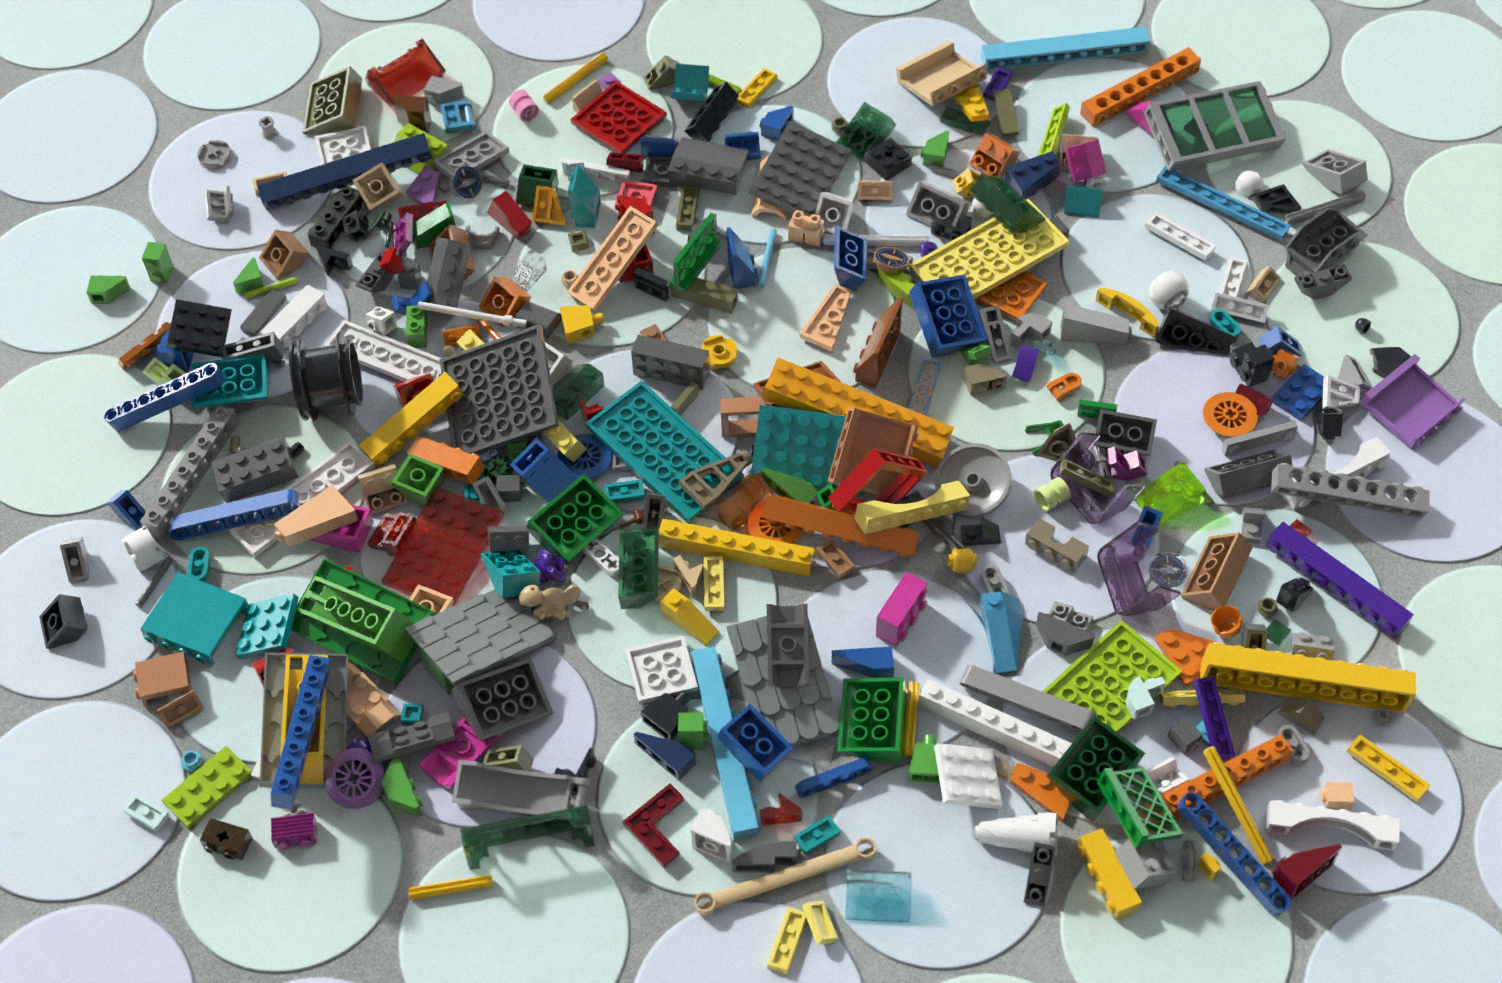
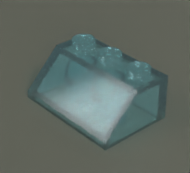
M847 869L845 920L910 922L911 872Z

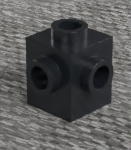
M354 211L342 218L343 230L350 239L358 242L370 235V232H368L369 220L365 215Z

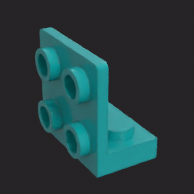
M677 63L674 91L671 92V98L706 101L710 67Z

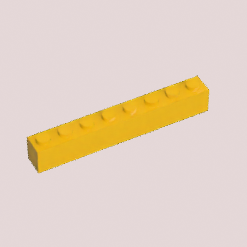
M662 519L658 532V544L661 548L702 556H723V560L808 577L811 575L814 564L815 548L667 519Z

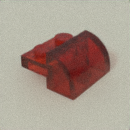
M398 512L396 515L385 513L369 539L368 546L372 549L386 551L388 556H397L417 524L416 517L402 512Z

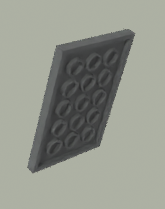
M790 121L750 187L749 194L791 214L798 210L802 211L804 216L816 215L820 194L822 192H830L852 150Z

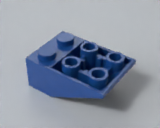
M537 438L510 464L514 471L548 503L578 479Z

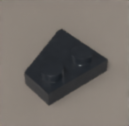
M1284 184L1254 194L1252 198L1262 212L1294 213L1301 210V206Z

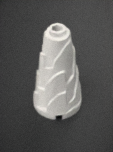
M1039 813L1038 815L999 818L993 821L980 822L979 826H975V839H979L980 843L996 845V847L1015 848L1017 851L1026 852L1033 851L1035 841L1056 845L1054 856H1057V813Z

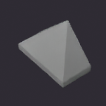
M1346 354L1342 361L1338 379L1360 386V388L1371 389L1372 386L1358 361Z
M489 476L472 484L490 517L507 510Z

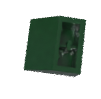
M523 164L518 178L516 203L534 207L536 186L550 187L557 190L559 184L557 169Z

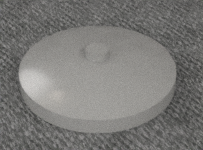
M979 443L966 444L953 449L942 459L935 474V489L937 492L942 484L960 481L969 493L970 498L967 509L955 512L954 514L965 518L983 517L997 510L1007 499L1012 486V473L1004 456L995 448Z

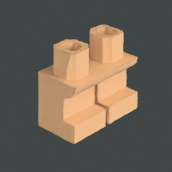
M796 210L788 227V240L803 243L805 239V244L820 247L825 235V229H823L824 220L820 219V215L813 214L808 217L804 216L802 211Z

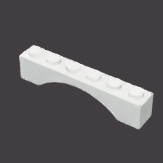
M1376 436L1362 443L1354 460L1343 469L1334 472V474L1345 473L1351 477L1367 476L1374 469L1386 466L1391 452ZM1281 494L1293 510L1299 507L1303 508L1313 501V499Z
M1282 800L1270 801L1267 808L1266 833L1287 836L1306 827L1330 826L1355 834L1372 848L1395 851L1399 844L1400 819L1388 815L1375 816L1367 812L1354 813L1346 809L1333 810L1324 806L1311 807L1303 803H1285Z

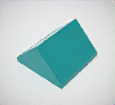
M1067 185L1064 214L1099 218L1103 190Z

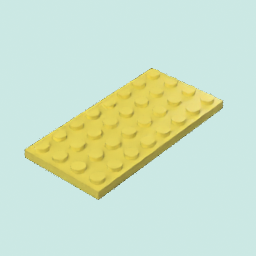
M1026 199L909 266L921 282L965 275L973 298L976 299L1068 247L1069 240L1029 199Z

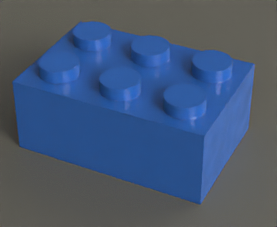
M751 704L747 705L720 729L717 737L760 782L784 762L794 748Z

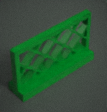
M710 213L674 259V276L669 282L671 288L686 293L722 246V240L716 238L715 214Z
M1144 767L1113 772L1112 768L1103 770L1097 784L1135 849L1143 848L1146 843L1182 837L1183 832ZM1140 775L1144 783L1134 779L1133 776ZM1117 778L1128 782L1127 785L1121 784ZM1132 784L1140 788V793L1129 788V785ZM1143 791L1152 794L1154 800L1142 795ZM1127 794L1137 798L1136 803L1131 801ZM1141 800L1151 805L1150 809L1139 805V801ZM1153 807L1162 811L1164 816L1153 812ZM1137 811L1147 815L1146 819L1139 817ZM1149 817L1161 822L1160 826L1149 822ZM1163 824L1171 827L1173 832L1163 829ZM1146 827L1157 832L1156 835H1150Z

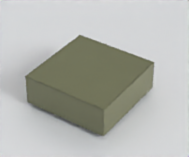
M585 231L568 234L572 251L589 248Z

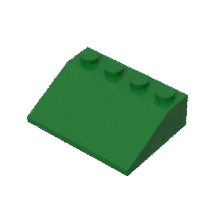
M583 474L530 518L527 522L529 533L540 544L568 563L621 518L624 513Z
M843 678L837 750L839 754L858 758L868 757L869 760L882 763L903 762L907 686L904 678Z

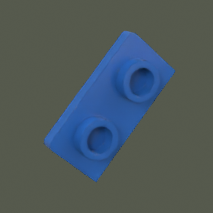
M750 131L747 133L724 135L725 146L749 150L747 160L761 159L759 132Z

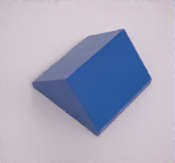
M642 137L640 138L641 155H644V158L647 156L672 157L678 146L679 138Z

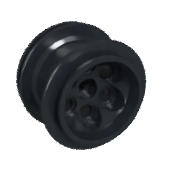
M338 332L336 345L309 349L304 338H300L298 343L295 340L290 342L289 366L291 382L301 418L304 421L309 420V418L316 421L319 408L346 404L348 412L352 416L355 415L357 405L362 406L363 384L359 359L353 340L348 339L346 342L343 333Z

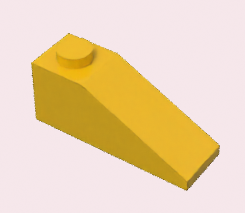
M674 588L660 601L662 614L705 646L719 634V630L698 608Z

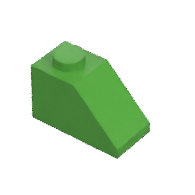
M944 131L926 141L925 148H921L920 158H923V165L931 166L933 163L944 167L950 131Z

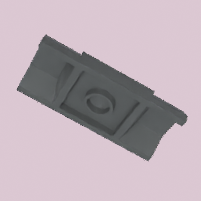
M766 604L768 686L799 688L810 685L808 604L797 606Z
M446 712L428 718V721H418L414 725L398 727L390 732L389 730H384L368 735L375 763L456 740L449 713Z

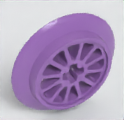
M350 748L341 751L329 762L325 771V787L331 799L340 806L350 809L363 808L373 803L383 790L381 781L385 772L381 762L375 763L373 754L370 751L361 748ZM356 760L360 761V764H359L357 770H356V767H355V761H356ZM348 761H352V770L347 765ZM365 763L368 766V768L360 772L363 764ZM343 764L347 769L348 773L340 770ZM367 771H371V776H363ZM340 772L346 777L337 778V773ZM353 772L355 775L360 776V778L357 779V784H354V782L349 781V778L352 777L351 773ZM371 778V784H367L363 779ZM338 780H346L345 783L338 787ZM361 784L368 787L366 792L362 789ZM348 785L345 793H343L340 789ZM351 787H353V796H348ZM356 787H358L362 793L359 796H357Z

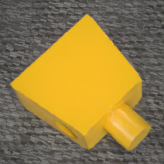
M588 305L560 307L567 345L593 337L595 335L594 326L604 324L602 313L591 315Z

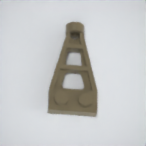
M744 450L741 453L698 468L680 479L679 486L703 509H706L724 494L747 466L752 464L753 457L747 450ZM726 465H730L735 470L728 477L719 470ZM715 474L721 482L716 488L712 489L702 478Z

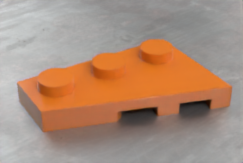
M1017 762L1010 779V784L1029 798L1036 800L1046 811L1049 810L1052 813H1057L1058 820L1063 823L1070 802L1047 778L1048 773Z

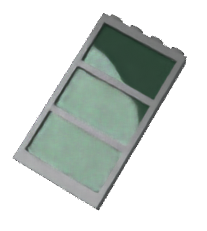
M1261 81L1149 103L1144 111L1168 171L1280 148L1286 140L1285 132L1280 126L1279 118L1273 110V105L1269 101L1266 89Z

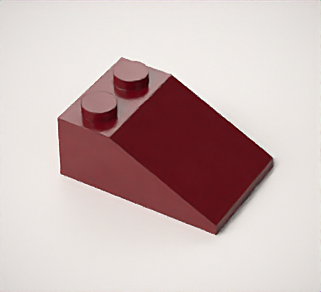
M1336 844L1293 853L1288 858L1283 857L1276 864L1277 868L1272 873L1273 879L1292 900L1334 865L1342 846Z

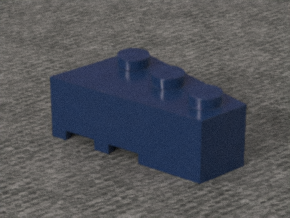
M1051 151L1006 167L1005 183L1018 202L1021 203L1028 197L1034 196L1040 188L1046 187L1059 177L1061 162L1055 153Z

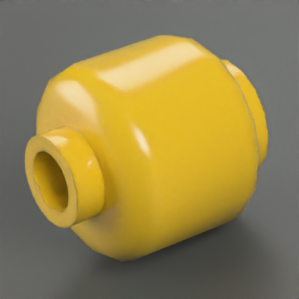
M954 548L951 554L947 556V565L951 567L954 573H971L977 566V555L970 548Z

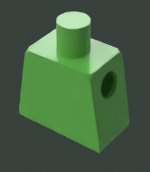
M925 735L923 743L915 744L909 768L908 782L940 784L934 749L936 737L934 735Z

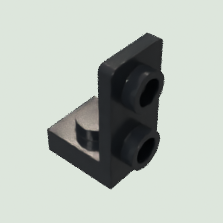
M965 216L963 222H959L958 227L933 220L931 234L953 241L971 230L972 217Z
M589 748L576 774L569 769H560L558 767L554 774L587 779V773L590 768L594 767L597 759L594 749ZM573 785V791L577 792L578 785Z

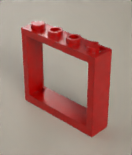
M873 449L828 498L832 502V507L836 508L839 513L855 515L857 504L869 502V500L854 497L880 469L899 472L898 476L875 499L876 501L891 504L904 498L928 472L918 458Z

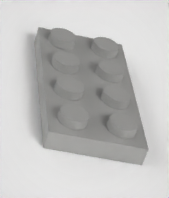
M486 130L435 159L433 164L434 167L453 181L455 173L461 167L469 166L478 171L509 153V147Z

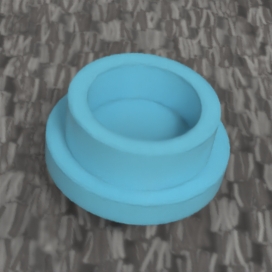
M187 751L181 759V764L185 770L194 771L201 766L202 756L196 751Z

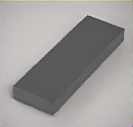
M270 289L241 324V330L257 336L286 301V295Z

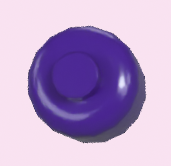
M933 242L923 243L920 249L921 258L937 250L938 246Z

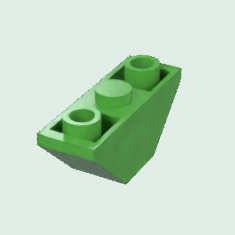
M399 756L392 759L381 781L391 808L417 817L422 816L420 808L423 807L419 795L415 796L413 793L416 787L412 778L408 779L406 773L409 772L405 761H400Z

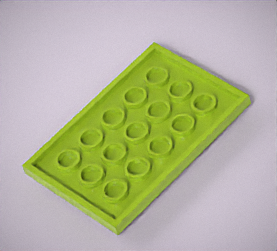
M1121 620L1042 692L1095 712L1098 715V719L1119 733L1133 720L1126 706V697L1131 682L1137 677H1140L1143 683L1150 678L1163 677L1166 683L1165 690L1180 676L1182 670ZM1159 695L1153 696L1151 698L1155 700Z

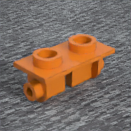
M478 323L442 331L445 346L459 345L457 341L469 329L481 339Z

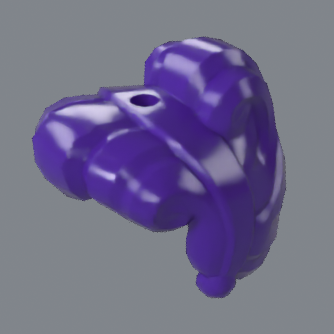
M544 549L540 551L535 560V566L540 570V583L544 584L549 582V580L564 583L567 580L566 574L561 572L564 560L559 559L556 555Z

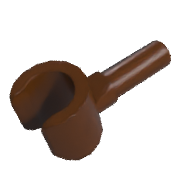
M642 509L635 510L633 512L634 518L619 525L621 530L634 523L642 524L644 519Z

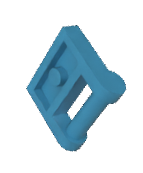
M463 100L440 104L446 133L463 130L474 131L476 129V123L473 121L471 113V101ZM460 109H463L465 112V122H461Z

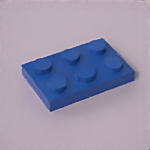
M1303 364L1272 396L1274 398L1273 404L1299 421H1302L1323 399L1324 376Z

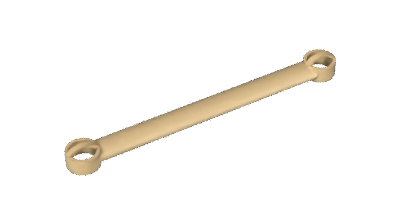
M864 837L859 839L855 845L713 893L701 892L695 897V910L702 916H708L716 908L857 860L870 861L876 855V843L871 838ZM862 844L872 846L866 851H858V847ZM702 898L712 900L707 905L697 906L698 901Z

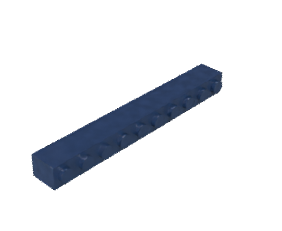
M425 133L258 184L257 187L265 209L274 210L285 204L290 205L301 199H309L317 194H325L333 189H341L344 185L354 183L353 180L381 162L392 173L397 169L408 168L419 162H427L433 157Z

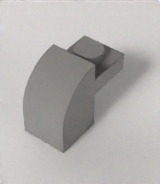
M1036 313L1020 316L1017 327L1011 334V345L1018 348L1028 337L1041 344L1051 334L1053 322Z

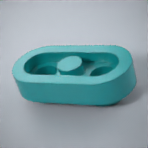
M1216 309L1212 311L1210 315L1211 325L1239 337L1240 325L1225 310Z
M199 546L190 552L187 570L188 576L203 582L209 576L211 560L207 548Z

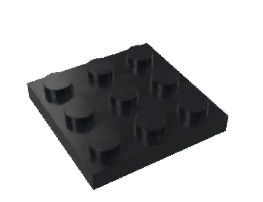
M176 299L166 348L223 358L232 309Z

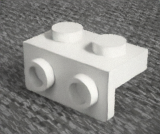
M1173 757L1146 770L1160 795L1189 781V778L1177 768L1176 760ZM1138 775L1139 781L1144 783L1142 777ZM1143 791L1150 799H1154L1152 794Z

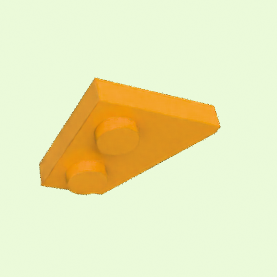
M536 186L532 221L567 225L555 188Z

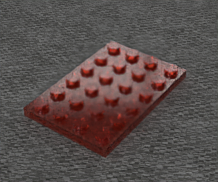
M436 486L381 580L382 584L412 595L416 587L421 585L452 597L454 603L451 607L455 606L481 559V553H484L488 546V526H499L505 515L504 511Z

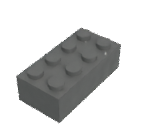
M637 335L631 350L633 374L654 378L658 381L671 382L676 385L688 386L694 382L698 384V389L704 390L710 374L709 350Z
M284 436L211 462L218 491L226 503L298 478L291 448Z

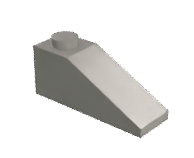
M999 305L979 310L978 312L988 338L986 344L992 350L991 357L993 362L1012 359Z

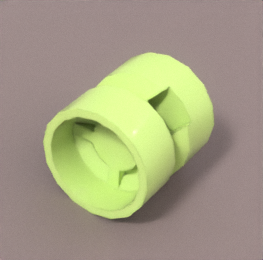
M1060 477L1051 480L1049 485H1043L1034 490L1036 502L1044 511L1051 510L1057 506V503L1061 504L1071 497L1067 484Z

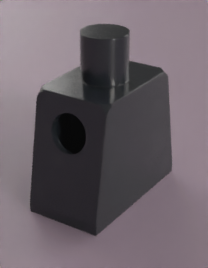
M683 692L676 698L668 693H664L641 710L642 721L665 739L673 741L678 734V714L688 713L685 705L690 701V698Z

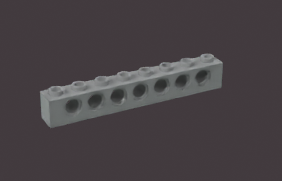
M222 405L215 408L141 519L142 526H146V529H148L152 536L163 540L169 530L170 519L180 514L212 465L211 462L216 459L239 424L234 409Z
M1288 463L1278 464L1272 471V493L1422 518L1429 512L1430 490H1425L1420 486L1408 487L1402 483L1391 484L1385 483L1384 480H1368L1362 476L1351 477L1345 473L1334 474L1329 473L1327 470L1316 471L1305 466L1293 467Z

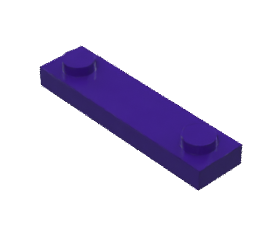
M1215 677L1193 680L1210 747H1215L1221 760L1236 757Z

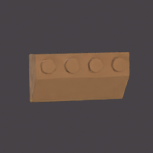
M1240 532L1209 536L1181 594L1183 599L1207 609H1217L1220 606H1226L1253 548Z

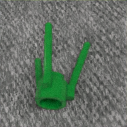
M1061 420L1050 423L1028 425L1024 431L1030 432L1045 429L1047 435L1050 436L1054 430L1064 426ZM1041 446L1033 450L1032 454H1036Z

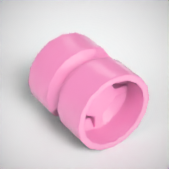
M517 90L510 96L509 105L522 121L528 122L537 116L539 107L526 90Z

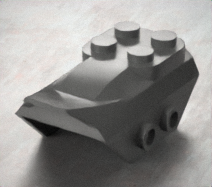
M1326 208L1322 212H1317L1309 221H1304L1285 246L1287 250L1285 267L1296 277L1319 271L1333 260H1338L1355 249L1360 241L1368 235L1339 210Z

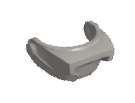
M470 225L465 227L468 233L469 245H472V247L492 248L498 233L500 234L498 226H495L493 232L484 235L471 233Z

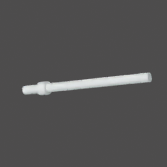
M418 302V309L502 323L503 326L508 327L513 325L526 328L527 320L515 319L509 315L504 317Z

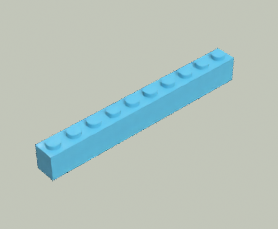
M1146 27L988 44L982 45L981 60L982 64H986L987 71H994L997 67L1012 69L1143 54L1149 52L1150 38Z
M715 647L691 651L692 663L705 719L708 720L710 741L733 840L737 841L758 836V828H762L760 816H755L754 809H757L755 796L751 797L750 791L753 789L751 779L746 778L745 772H748V769L717 738L720 729L735 717L734 708L729 706L728 700H731L729 688L725 689L724 683L727 682L725 671L720 670V665H723L721 654L716 653Z

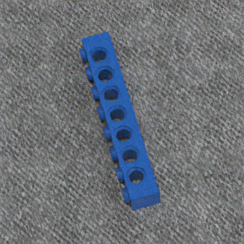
M309 655L270 792L271 807L293 810L330 675V658Z

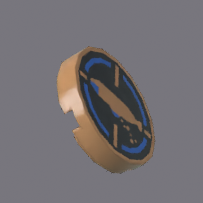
M882 247L874 252L873 262L882 271L898 273L899 270L903 272L908 268L909 257L897 248Z

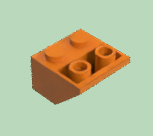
M985 133L969 164L998 181L1006 173V167L1014 165L1021 151L998 137Z

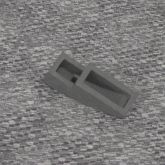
M797 841L766 844L744 852L732 859V872L772 873L775 872V865H796Z

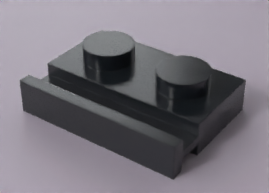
M639 267L636 268L634 274H636L634 277L635 288L666 302L669 299L668 281Z

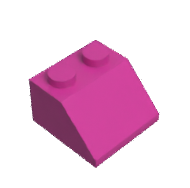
M1099 139L1064 148L1072 182L1083 181L1106 173Z

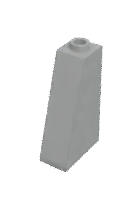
M1064 304L1060 326V341L1127 345L1128 337L1132 335V326H1129V319Z

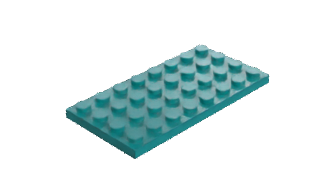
M642 380L586 422V428L658 495L666 496L667 504L685 521L690 523L706 510L679 486V480L693 470L726 457ZM730 465L719 469L726 477L735 471ZM742 472L724 494L744 479ZM715 474L702 478L712 489L716 488L721 482Z

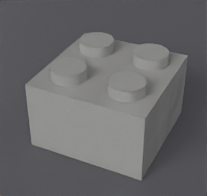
M1128 839L1114 852L1133 889L1164 886L1179 872L1163 841L1146 843L1143 848L1135 849Z

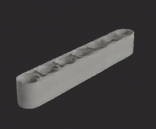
M967 664L959 682L960 685L967 689L1078 732L1085 728L1093 716H1098L1089 709Z

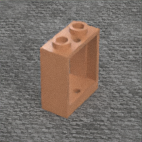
M762 396L720 399L722 437L755 436L758 419L729 420L728 416L759 414L760 405L770 406V404H766V400L762 399Z

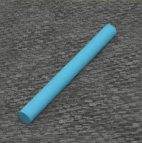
M776 229L770 230L757 283L758 287H764L777 235Z

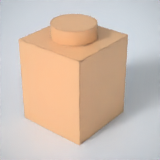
M1326 782L1323 790H1320V802H1323L1324 807L1328 809H1346L1350 811L1354 803L1352 783Z

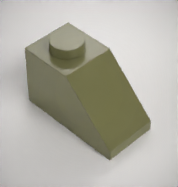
M523 745L487 750L483 764L531 771L534 759Z

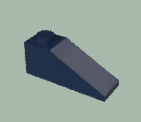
M640 732L633 734L635 744L678 781L696 765V754L688 746L685 747L679 742Z

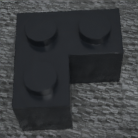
M1251 342L1232 350L1230 364L1237 370L1241 380L1248 387H1252L1269 379L1275 357L1265 344L1255 347Z

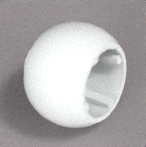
M1176 271L1164 272L1149 286V296L1152 302L1163 310H1167L1169 305L1179 308L1185 303L1186 297L1189 294V286L1185 277Z

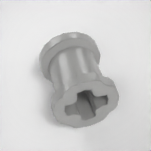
M264 116L259 120V126L262 128L261 133L265 139H272L277 135V130L273 126L274 120L270 116Z

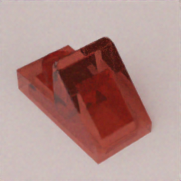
M778 793L779 808L766 807L763 810H759L761 826L802 821V808Z

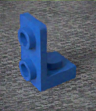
M424 281L410 299L394 295L391 301L395 313L406 316L407 306H418L419 301L426 302L432 295L429 282Z

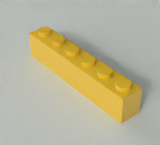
M444 372L359 444V446L379 467L386 463L394 453L400 451L407 442L415 438L421 430L429 426L435 418L443 414L448 407L457 402L464 395L463 391Z

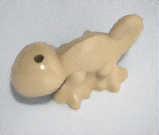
M528 585L520 592L519 601L521 605L528 607L541 605L540 608L533 611L534 616L540 620L550 618L551 616L563 620L570 616V612L565 607L577 601L580 597L581 589L576 585H571L565 591L559 588H549L541 591L537 585Z

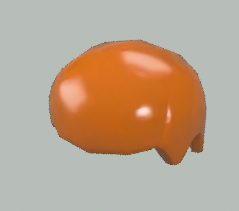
M1230 605L1220 606L1211 615L1212 627L1220 637H1233L1240 633L1243 621L1237 608Z

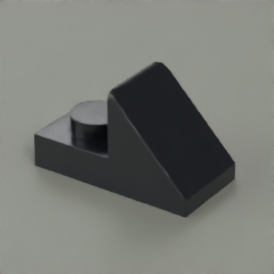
M317 246L318 257L327 276L330 275L333 267L349 271L353 267L350 254Z
M984 517L980 518V525L960 526L961 541L965 546L1001 544L999 525Z

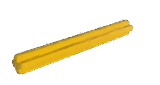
M604 52L600 53L544 94L543 100L546 103L555 100L607 62L608 56Z

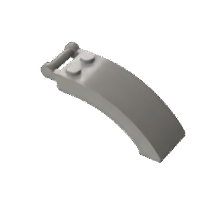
M459 760L452 802L503 813L583 822L584 815L582 813L586 786H589L590 780L568 775L530 772L480 762ZM573 785H578L574 813H569Z

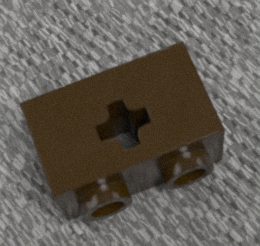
M210 818L200 837V842L204 850L210 854L219 853L230 860L235 858L243 860L253 837L249 829Z

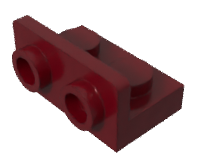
M610 152L606 158V165L630 170V172L642 173L644 171V155Z

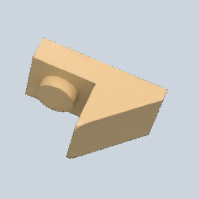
M679 555L673 558L674 569L678 572L683 584L693 598L697 595L704 575V565L700 564L691 569L689 563L683 561Z

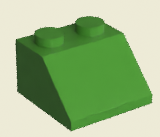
M409 454L391 483L410 502L427 509L445 481L444 467Z

